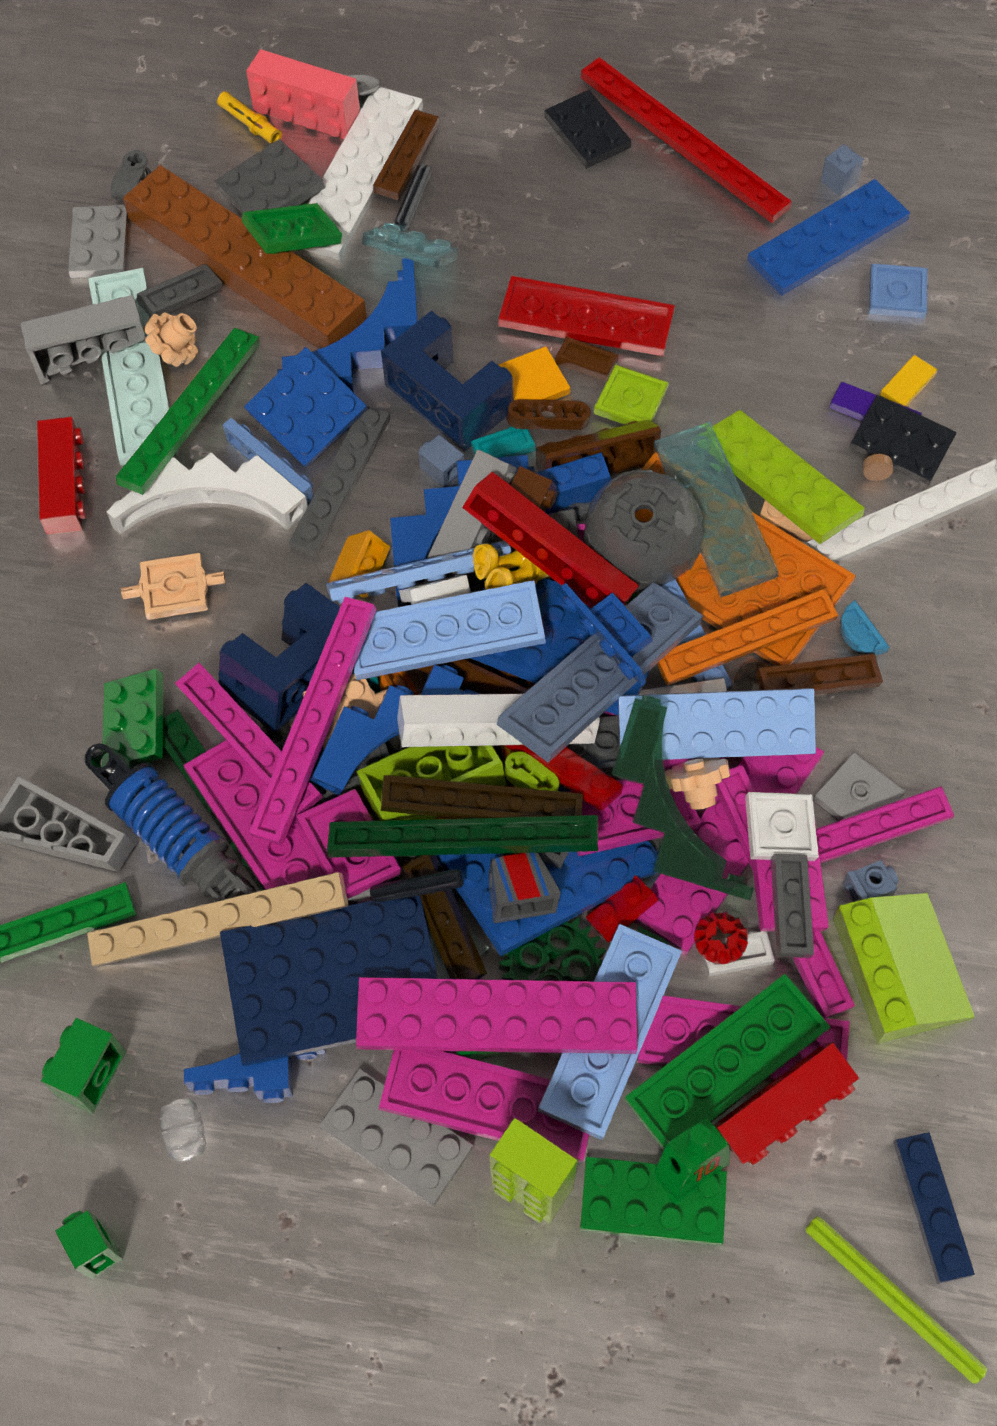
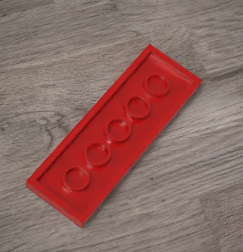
M511 276L499 315L498 326L559 338H566L567 336L581 342L664 357L675 305Z

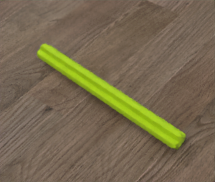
M816 1216L806 1227V1232L971 1383L976 1384L986 1375L987 1367L819 1216Z

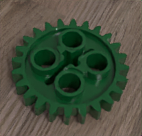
M576 918L572 924L566 921L504 954L501 957L507 960L500 961L498 969L508 971L502 975L501 980H529V976L544 971L548 962L552 965L564 959L568 953L576 950L578 955L564 959L558 969L555 966L550 967L533 981L594 982L603 962L599 958L604 956L606 949L595 947L600 937L589 938L588 934L591 926L589 925L581 930L578 928L580 918ZM559 938L565 942L566 948L558 949L552 945L550 940ZM532 954L537 958L538 964L529 965L523 960L522 956ZM569 967H580L583 970L584 976H573L569 971Z

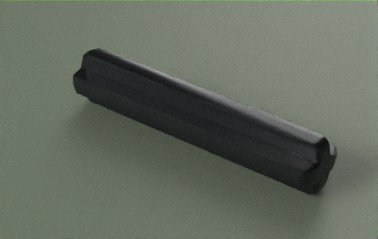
M419 164L416 168L394 220L397 230L407 231L431 176V167L429 165Z
M452 869L373 885L369 890L370 899L374 902H385L460 888L464 885L463 873L459 869Z

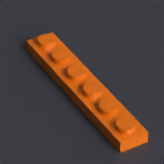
M822 589L676 646L657 663V666L666 685L669 686L832 622L839 615L826 589Z

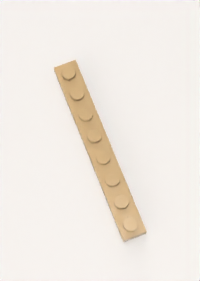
M339 872L89 932L87 937L92 966L105 965L218 938L221 931L250 925L258 927L349 907L343 875Z

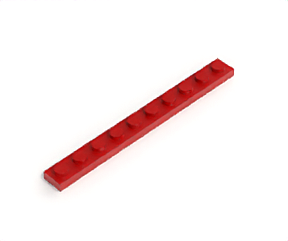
M600 57L581 70V79L769 222H775L791 208L792 201Z

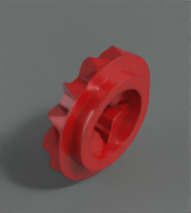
M727 911L723 913L712 912L701 919L694 933L695 946L698 952L712 963H732L738 960L747 948V928L743 926L739 917L735 918L729 915ZM717 926L723 934H732L727 937L726 949L720 940L714 941L712 939L716 936Z

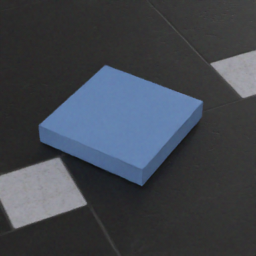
M871 264L869 314L925 318L927 314V268Z

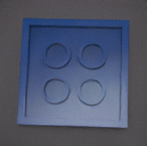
M307 347L298 353L244 406L245 410L305 469L368 409L367 405Z

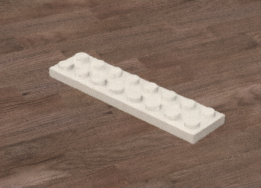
M379 87L376 91L369 94L322 178L325 188L313 195L308 203H318L342 233L341 244L305 248L303 250L340 261L376 195L373 189L375 180L414 110H422L423 99Z

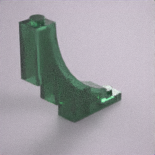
M642 695V699L635 698L611 776L643 785L631 823L663 833L652 871L751 901L754 888L746 886L748 879L733 874H728L727 879L722 878L727 860L710 849L694 833L681 815L670 793L662 760V733L667 707L661 706L662 700L648 695Z

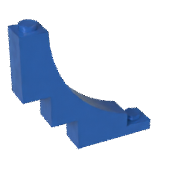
M402 258L403 270H397L398 281H388L379 304L359 327L339 341L312 351L353 393V370L383 368L381 350L418 321L413 258ZM296 355L282 357V369Z
M527 455L497 458L516 467L515 474L519 466L535 472L534 466L528 465ZM472 460L457 461L458 486L424 489L426 515L390 518L394 567L427 559ZM425 579L415 581V583L425 582ZM396 586L398 607H403L406 602L401 601L399 590L402 589H398Z

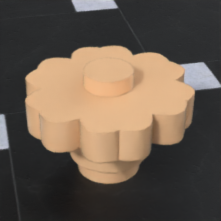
M165 312L160 316L153 314L143 327L148 335L145 338L146 343L150 346L152 352L161 355L163 361L167 364H172L176 367H179L181 364L188 365L198 353V349L194 345L197 327L194 320L187 314L180 313L174 316Z
M720 758L692 759L672 766L671 770L663 772L665 789H673L675 792L684 791L685 800L690 803L691 809H704L715 805V797L718 795L716 784L730 776L728 760H720Z

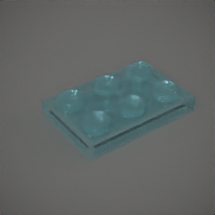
M384 223L383 226L374 227V229L364 232L361 243L435 268H440L455 261L459 250L450 247L451 243L441 239L428 240L425 239L426 235L423 233L400 231V226L391 223Z

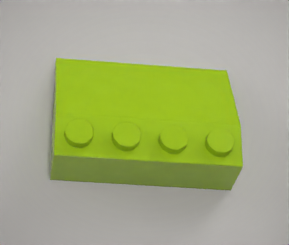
M928 893L872 897L838 907L833 921L877 1044L975 1018Z

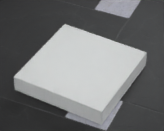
M748 792L746 794L750 859L771 860L774 854L805 855L808 861H815L819 858L812 794Z

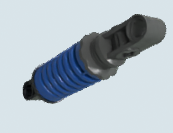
M101 743L94 744L88 748L85 754L86 766L110 790L105 798V806L110 811H113L122 821H125V824L130 829H133V832L141 838L146 846H150V850L158 855V858L163 863H167V868L177 874V878L180 880L179 883L182 886L187 887L196 883L199 887V892L205 897L211 895L215 902L256 892L254 886L237 872L238 863L225 855L229 847L228 841L221 838L215 831H210V826L202 821L197 813H193V808L190 805H185V800L181 796H177V792L173 788H168V783L164 779H159V774L151 763L146 762L134 767L119 750ZM108 753V763L101 767V759Z

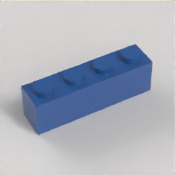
M602 452L536 472L552 480L556 486L557 498L550 509L546 508V514L556 513L560 509L567 508L574 503L591 502L596 493L611 480Z

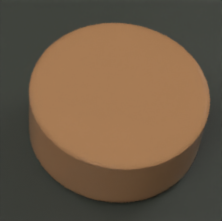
M874 454L863 461V475L871 481L885 480L893 473V462L887 455Z

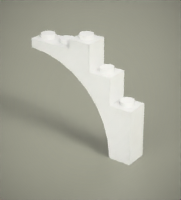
M210 453L204 459L198 460L190 470L176 458L172 457L143 495L131 491L124 498L116 501L107 511L112 527L122 534L139 521L167 509L199 503L230 504L251 509L269 517L288 530L303 517L308 506L306 496L258 455L250 461L244 462L238 471L234 472L213 453Z

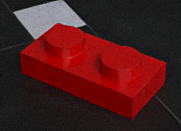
M635 875L631 883L624 885L619 892L604 901L585 918L609 943L613 939L619 924L628 927L658 901V898Z

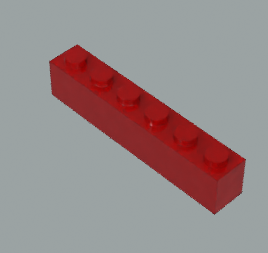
M491 472L475 485L462 507L561 586L566 583L580 600L590 608H593L611 593L625 606L639 587L634 581L494 472Z

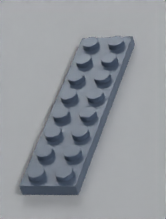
M654 582L625 606L651 635L653 642L631 657L641 668L643 675L697 628L703 618L702 614ZM594 634L499 715L497 725L549 763L637 681L634 678L628 680L618 667V664H620L619 660L615 656L609 658L599 645L601 640Z

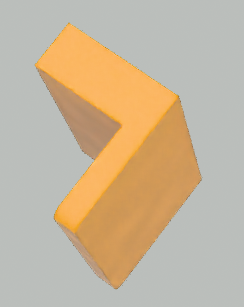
M370 530L348 536L328 583L381 570L390 546ZM367 593L359 595L362 598L369 597Z

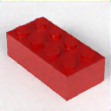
M823 1043L716 1122L714 1126L728 1142L730 1151L737 1161L742 1164L748 1162L754 1165L770 1153L766 1147L775 1141L782 1144L798 1132L795 1126L803 1120L812 1122L827 1111L824 1105L831 1099L833 1101L836 1099L840 1101L856 1089L853 1083L860 1078L834 1043Z

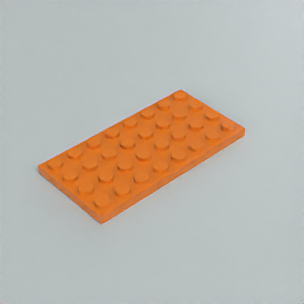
M656 452L641 469L653 470V472L668 475L681 482L693 494L701 509L703 516V541L700 554L691 570H687L676 581L690 607L703 615L702 620L718 630L822 589H826L835 607L855 581L856 575ZM640 509L635 513V518L639 522H649L653 517L652 512L648 509ZM821 626L754 653L774 666L793 664Z

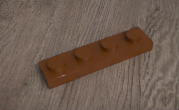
M414 110L373 184L374 193L399 200L440 124L439 116Z
M875 654L762 667L755 673L760 690L813 688L814 695L879 687L883 683Z

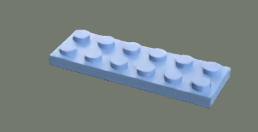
M534 580L376 612L354 665L356 679L361 680L546 643Z
M813 688L622 695L618 699L620 761L816 754Z
M619 924L594 982H636L637 1053H562L539 1105L538 1112L603 1140L679 960L681 950Z

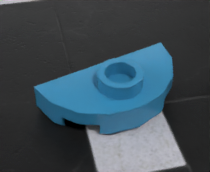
M856 600L850 603L840 620V632L844 641L853 650L864 655L887 653L890 648Z

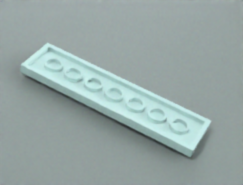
M143 268L88 278L92 304L133 295L142 327L146 325L150 317L136 301L137 293L148 289ZM145 340L113 354L109 351L101 354L120 465L127 463L170 409L160 355L153 353Z

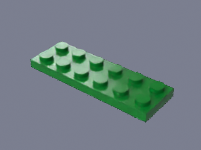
M784 974L625 1096L624 1101L664 1151L669 1141L702 1119L708 1118L711 1123L829 1031L830 1026L789 977Z

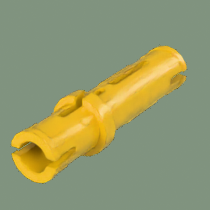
M227 91L219 95L217 99L218 106L249 127V131L252 134L261 136L269 144L278 139L281 140L282 131L270 124L264 115L255 113Z

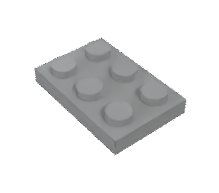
M125 205L73 207L68 267L70 278H92L126 271L129 218Z

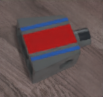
M538 853L498 854L499 857L491 860L488 885L494 923L556 913L561 893Z

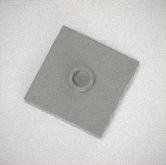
M854 752L819 790L813 800L841 821L899 801L905 791Z

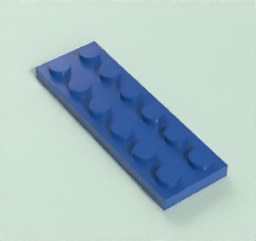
M874 179L748 253L747 261L783 296L908 221L910 212Z

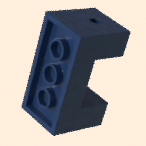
M430 311L381 350L385 386L463 452L471 447L472 440L483 437L506 418L509 404L513 401V377L508 369L500 367L492 360L464 384L458 381L445 370L454 362L452 327L444 317L440 318L433 311Z
M307 583L299 589L289 592L284 600L285 607L281 640L287 643L289 647L280 655L275 657L243 633L233 641H227L219 653L218 683L243 710L274 733L298 713L304 698L302 693L309 686L340 609V606Z

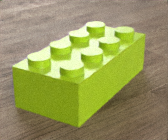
M492 745L408 747L357 771L363 794L378 821L428 820L440 817L380 811L384 775L496 786L507 785L502 761Z
M514 1118L489 1155L491 1181L495 1186L493 1191L509 1203L514 1199L525 1207L523 1212L537 1223L545 1220L551 1224L574 1189L577 1160Z

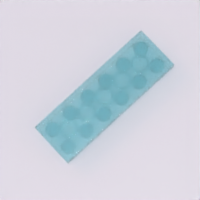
M707 422L655 440L654 448L666 475L681 482L693 494L701 509L703 516V541L700 552L720 598L778 578L779 572L711 423Z

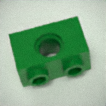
M88 1210L84 1213L77 1211L69 1215L62 1221L63 1226L55 1230L74 1268L90 1279L123 1260L104 1223Z

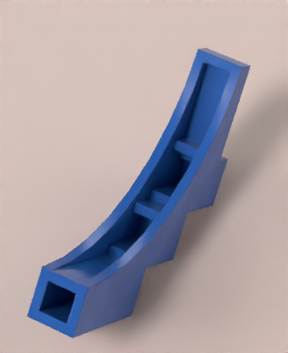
M434 665L429 672L420 695H478V693L469 689L464 691L459 689L464 678L457 675L458 672L454 668L447 665H440V667ZM390 685L374 719L369 718V713L359 707L351 706V708H347L344 706L310 783L340 795L352 773L364 759L386 741L400 735L397 721L400 695H413L414 692L404 686L396 685V687Z
M323 1049L295 1056H297V1059L310 1060L317 1058V1054H324L326 1051ZM240 1053L213 1064L184 1069V1084L189 1091H194V1094L197 1095L213 1094L215 1089L228 1088L230 1092H245L249 1090V1086H254V1093L258 1099H263V1102H283L284 1097H293L292 1056L243 1066Z

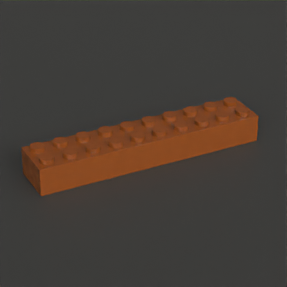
M159 165L123 197L126 212L131 222L199 267L207 264L224 285L317 348L321 349L339 341L367 319L365 300L292 251L266 254L244 226L242 218L163 166Z

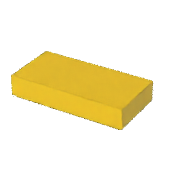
M913 355L881 390L880 396L908 407L936 376L938 369Z

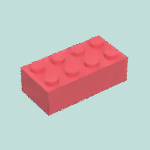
M261 49L246 70L253 111L298 124L308 129L317 130L333 137L345 139L360 112L357 80L355 78Z

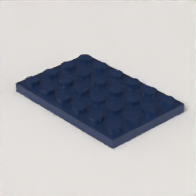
M420 896L385 902L368 901L307 917L258 927L250 925L220 932L243 1066L356 1043L359 977L438 979Z

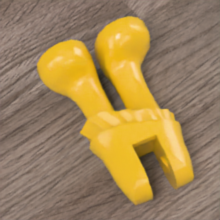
M487 543L477 545L474 549V570L477 578L480 580L487 578L485 581L486 590L533 580L536 584L538 581L550 577L518 551L498 556L494 546ZM514 567H519V569L515 571L509 570Z

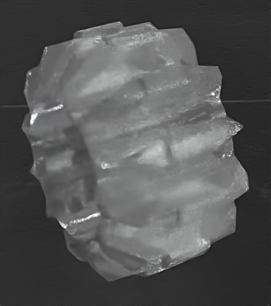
M189 1098L182 1101L181 1099L172 1101L170 1104L162 1106L159 1114V1126L168 1155L175 1161H187L204 1154L207 1144L205 1139L206 1133L197 1104Z

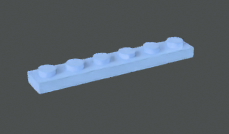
M505 541L490 544L497 550L498 556L511 553L510 545ZM476 547L326 583L327 592L332 601L337 600L338 603H342L344 597L356 599V595L365 593L368 596H376L385 593V588L397 586L398 589H404L416 585L415 581L426 578L427 581H438L444 579L447 573L457 571V574L470 573L475 571L473 552Z

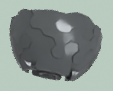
M634 470L618 475L609 480L596 493L587 508L583 542L639 585L637 590H645L653 582L662 586L677 579L687 570H691L700 554L703 541V516L701 509L693 494L681 482L668 475L656 473L653 470ZM640 509H648L652 512L653 517L649 522L642 523L635 518V513Z

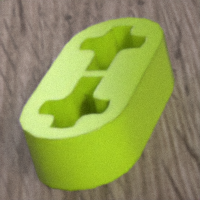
M513 752L508 755L505 761L504 774L505 778L517 788L558 791V777L525 752Z

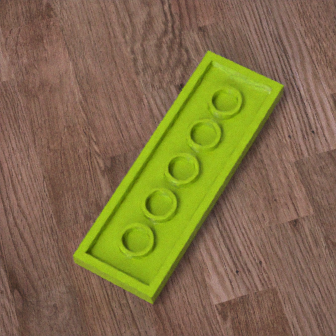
M741 410L697 435L696 444L819 544H822L861 518L864 514L865 508Z

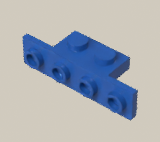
M566 583L560 586L564 594V598L561 601L572 615L576 612L582 618L580 623L590 636L596 634L601 640L599 645L609 658L615 656L619 660L620 664H618V667L628 680L634 678L641 687L646 684L641 668L631 658L653 642L651 635L613 593L589 610Z

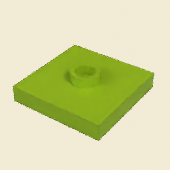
M615 364L594 407V414L624 425L634 421L650 420L653 422L668 390L669 382Z

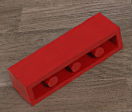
M72 417L38 420L40 521L47 535L82 531V519L86 518L85 503L81 501V494H85L86 491L84 478L80 476V469L85 468L83 454L79 452V445L84 444L82 429L76 428Z

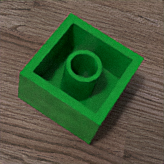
M75 1018L72 1025H68L62 1032L59 1040L60 1047L55 1056L50 1057L46 1061L42 1070L43 1077L41 1082L57 1098L94 1114L122 1062L126 1050L112 1033Z

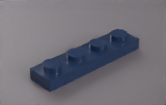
M930 1132L896 1139L893 1143L937 1284L972 1277L975 1275Z

